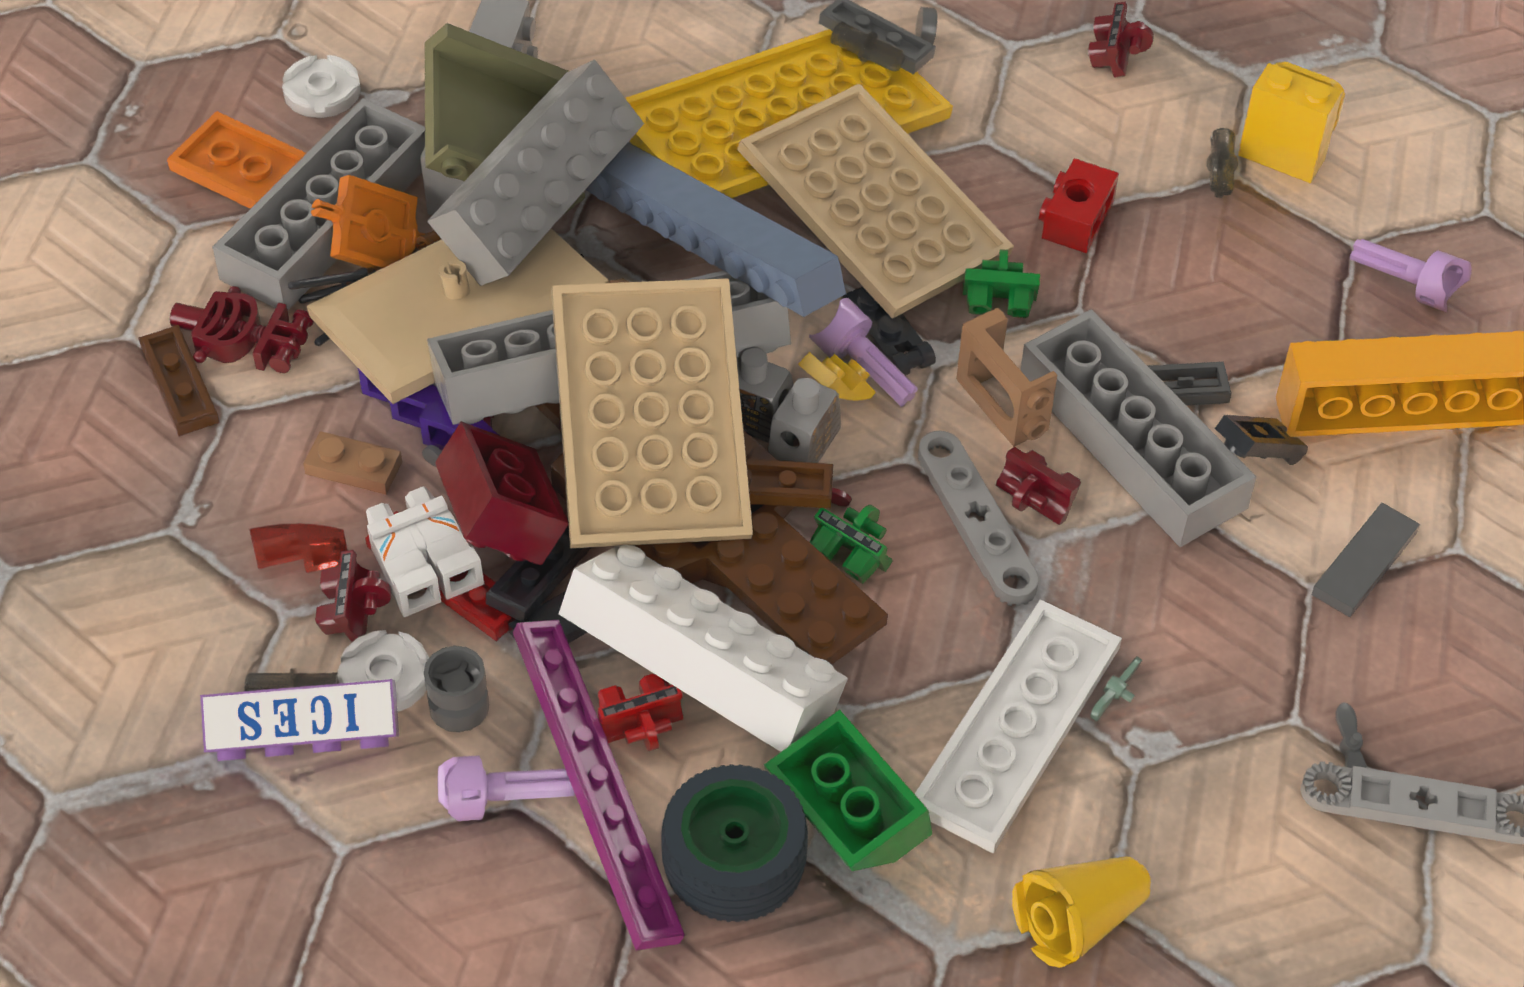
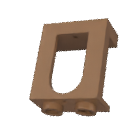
M995 308L962 324L956 380L1014 447L1027 440H1036L1049 430L1058 375L1052 371L1031 382L1003 351L1008 318L999 308ZM993 377L998 380L1012 401L1014 408L1013 418L1007 415L983 387L982 382Z

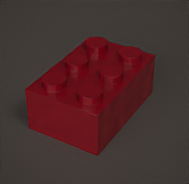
M460 422L435 464L462 530L463 537L475 547L486 548L487 546L504 552L513 560L524 561L525 559L542 565L569 523L536 449L465 422Z

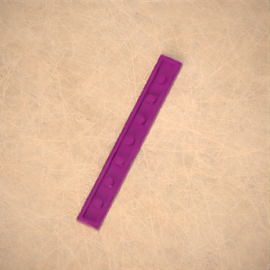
M547 620L517 623L512 633L635 950L679 944L684 938L685 933L560 621Z

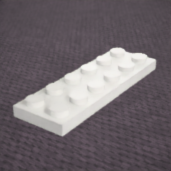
M1039 600L915 792V795L929 810L930 822L994 854L1120 649L1122 638L1043 600Z

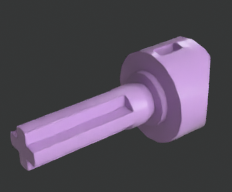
M1357 239L1353 245L1354 250L1350 254V259L1416 284L1415 297L1417 302L1447 312V300L1450 296L1468 282L1471 277V263L1469 261L1439 250L1434 252L1427 262L1367 240Z
M849 298L841 299L837 313L831 323L823 331L814 335L809 334V338L829 358L836 354L841 359L849 354L852 359L870 374L874 381L903 407L907 401H911L916 396L915 392L918 388L865 337L872 326L871 319Z
M480 756L452 757L438 767V800L457 821L482 820L487 800L502 801L574 796V790L566 769L486 774Z

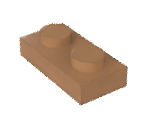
M320 431L303 465L306 475L387 495L402 464L401 451Z

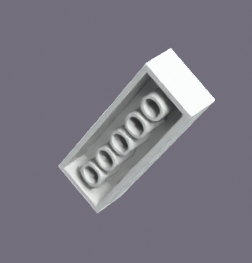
M633 545L615 546L575 567L559 611V615L780 752L834 714L848 679L834 670V667L829 662L820 658H814L796 647L791 639L774 634L759 625L751 615L736 611L721 602L713 592L696 587L683 579L678 571L669 567H663L645 556V553L640 548Z

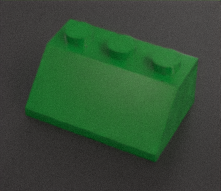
M840 709L764 764L766 771L783 780L790 787L791 791H794L803 807L805 817L851 871L895 863L932 835L927 807Z

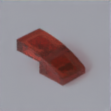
M294 523L249 529L258 569L303 559L305 571L308 573L339 566L341 552L348 551L344 530L331 526Z

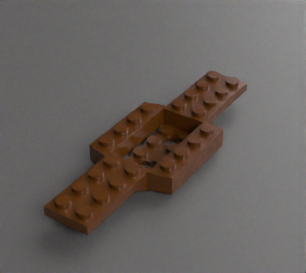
M547 402L535 405L562 433L560 403ZM743 430L746 459L777 460ZM562 453L550 465L552 487L567 501L564 456ZM750 504L751 511L753 512L751 513L753 530L751 539L633 545L640 548L645 553V556L663 567H669L678 571L682 578L691 584L700 580H706L728 588L777 635L791 639L799 649L814 658L823 659L831 665L887 625L888 613L784 520L795 506Z

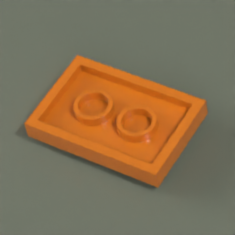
M216 111L167 158L169 170L251 209L307 153Z

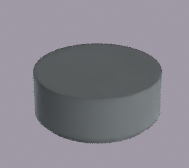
M920 7L916 22V36L933 44L937 31V11L935 8Z

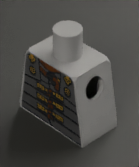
M749 348L740 357H736L743 430L750 436L769 443L773 416L793 387L792 374L787 369L768 362L767 354L762 349Z
M797 379L773 416L768 452L778 461L819 463L841 428L839 394L831 388L818 384L814 379ZM795 438H798L800 445L797 447H793Z

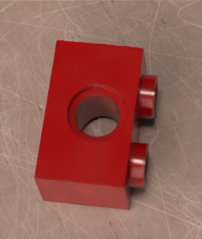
M1074 158L1067 172L1060 171L1053 188L1054 196L1052 199L1046 197L1041 206L1039 220L1044 222L1041 238L1087 254L1115 200L1119 173Z

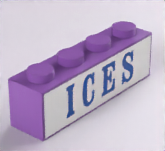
M393 679L200 695L204 752H217V761L246 759V749L265 748V757L294 755L293 745L312 744L313 753L342 751L341 741L360 740V749L389 747L388 737H399L396 683Z

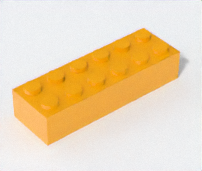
M1524 331L1290 343L1276 394L1281 422L1287 427L1286 433L1290 437L1524 425Z

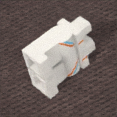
M425 486L410 491L405 496L408 509L397 514H393L390 506L384 503L366 510L369 524L367 529L372 552L380 565L387 583L392 588V594L403 617L441 603L439 586L446 600L484 585L481 559L473 546L470 547L463 537L454 516L448 510L443 496L435 498ZM468 570V575L463 580L457 582L450 581V577ZM427 587L423 596L416 599L407 598V595Z

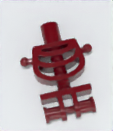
M237 286L230 287L228 292H214L205 309L177 302L172 307L170 313V325L172 327L179 325L180 329L192 331L191 336L195 349L193 359L195 362L203 363L207 357L222 363L236 362L248 354L255 343H257L252 352L256 369L264 371L269 362L270 367L279 373L289 372L291 368L290 362L300 355V345L306 343L308 339L307 329L313 325L314 321L310 318L309 312L299 309L294 312L292 316L293 321L290 323L287 304L278 303L267 326H262L256 300L248 294H242ZM243 316L249 317L248 322L243 320Z

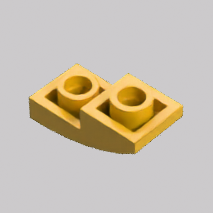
M808 352L798 364L818 383L835 390L841 399L852 401L871 399L876 393L866 382L870 374L852 358L846 364L834 354L831 358L826 357L821 362Z

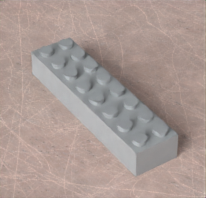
M724 270L684 279H729L736 357H740L749 348H759L765 351V353H770L778 347L791 345L787 307H783L772 298L757 292L753 287L741 280L733 278ZM553 310L427 339L435 385L453 425L459 424L461 421L473 424L481 421L484 417L501 413H519L527 407L547 402L560 403Z

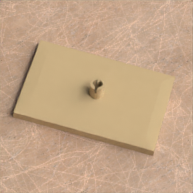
M860 84L740 140L737 150L821 242L833 254L838 256L839 261L892 319L963 281L966 268L982 269V260L998 261L1000 249L1008 250V256L1013 250L1014 245Z
M550 229L510 275L480 286L467 270L465 263L459 261L441 239L307 305L310 318L392 404H395L435 383L427 339L553 310L552 285L609 283V280L555 231Z
M729 279L552 285L551 294L570 548L751 539L753 530Z

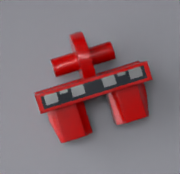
M654 673L644 676L639 681L641 695L626 699L622 688L616 685L599 690L598 718L608 743L624 738L627 744L643 740L647 750L653 751L659 749L657 735L671 731V723L683 720L681 707L683 695L681 690L674 685H670L666 680Z

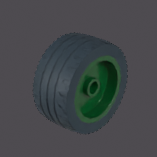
M720 765V767L703 770L702 773H697L693 778H689L686 783L681 785L680 789L676 790L675 795L671 797L662 823V861L671 888L673 887L675 894L678 895L681 901L685 902V905L711 919L726 920V922L749 921L750 919H758L760 916H766L769 912L772 913L776 908H780L797 889L807 860V822L803 807L794 791H791L790 787L774 774L772 775L766 770L763 771L760 768H753L749 765Z

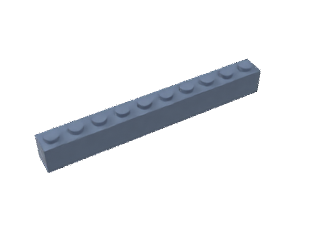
M629 142L585 189L599 200L609 203L620 212L626 213L638 220L642 225L657 231L664 238H669L681 245L685 250L693 252L705 259L709 264L717 266L729 273L733 278L741 280L753 287L757 292L765 294L777 301L781 306L787 307L803 317L846 294L837 255Z

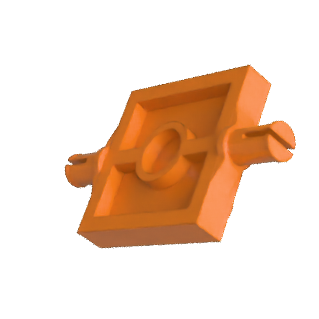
M352 175L340 177L337 203L335 205L321 199H316L312 204L311 208H315L311 210L312 216L320 217L333 223L330 253L332 258L365 268L372 267L375 271H378L411 255L415 247L418 248L426 244L424 242L419 245L416 242L419 236L425 235V233L418 231L416 221L418 197Z

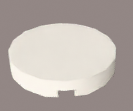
M317 55L306 57L295 62L285 72L282 88L285 103L294 112L305 117L325 118L336 116L348 110L358 100L361 91L357 69L349 61L333 55H327V59L318 60Z
M379 630L358 637L345 648L340 658L341 663L338 669L339 684L393 679L396 683L397 711L400 712L414 705L426 692L423 672L429 656L423 645L411 635L399 631V635L387 634L386 630Z

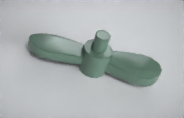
M1136 656L1120 678L1114 675L1110 678L1103 690L1106 693L1098 700L1091 711L1090 717L1097 722L1113 699L1119 700L1122 697L1131 703L1135 695L1127 690L1128 685L1126 683L1143 661L1141 658Z

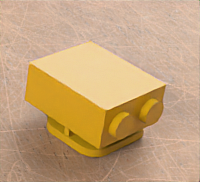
M1278 62L1274 65L1268 63L1252 89L1238 156L1311 184L1326 159L1332 132L1340 118L1345 98L1343 87L1332 78L1289 62Z

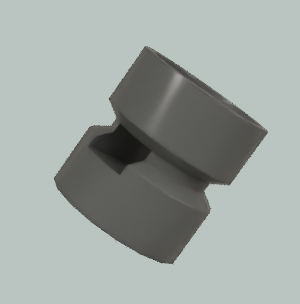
M463 646L445 647L433 653L427 660L423 672L431 718L437 726L452 732L468 731L480 725L486 718L489 710L486 673L482 658L477 652Z

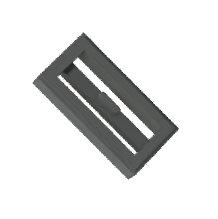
M1224 361L1148 366L1162 381L1178 380L1164 383L1186 406L1230 403L1232 393ZM1201 378H1218V379L1194 380V379H1201Z

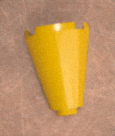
M1128 856L1033 870L1021 876L1023 880L1015 884L1012 892V907L1021 934L1029 931L1034 941L1038 944L1031 948L1034 954L1049 966L1062 968L1081 958L1149 898L1151 878L1149 872L1141 863Z

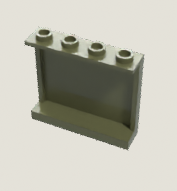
M446 23L425 42V168L442 173L448 178L465 181L569 71ZM584 192L577 198V200L569 207V209L565 213H567L569 210H571L573 207H575L577 204H579L581 201L585 199Z

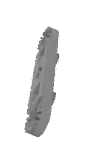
M933 431L926 434L919 443L918 460L920 465L926 471L932 487L984 578H987L993 592H995V596L1000 598V602H1008L1007 605L1009 606L1016 604V607L1022 603L1024 605L1028 604V601H1032L1037 592L1038 573L960 440L949 432ZM934 446H936V449L939 446H942L941 449L946 447L947 451L950 450L951 455L944 458L935 457L930 454V448L933 450ZM970 512H975L978 516H985L984 521L979 522L975 517L969 518ZM1010 575L1011 578L1017 575L1016 578L1021 576V580H1025V583L1028 585L1021 589H1014L1007 586L1004 581Z
M1320 762L1318 765L1316 763L1313 764L1311 768L1306 770L1301 784V794L1305 802L1312 808L1322 812L1513 844H1524V826L1520 828L1519 825L1514 827V823L1509 824L1510 820L1509 818L1506 819L1507 814H1505L1510 811L1524 814V794L1517 796L1516 793H1499L1497 789L1358 766L1348 768L1333 765L1334 763L1329 762V764H1325V762ZM1320 779L1329 780L1336 785L1338 792L1334 796L1333 794L1327 796L1326 793L1321 795V791L1317 792V787H1313L1314 782ZM1417 795L1425 797V802L1429 805L1427 810L1419 809V804L1415 801Z

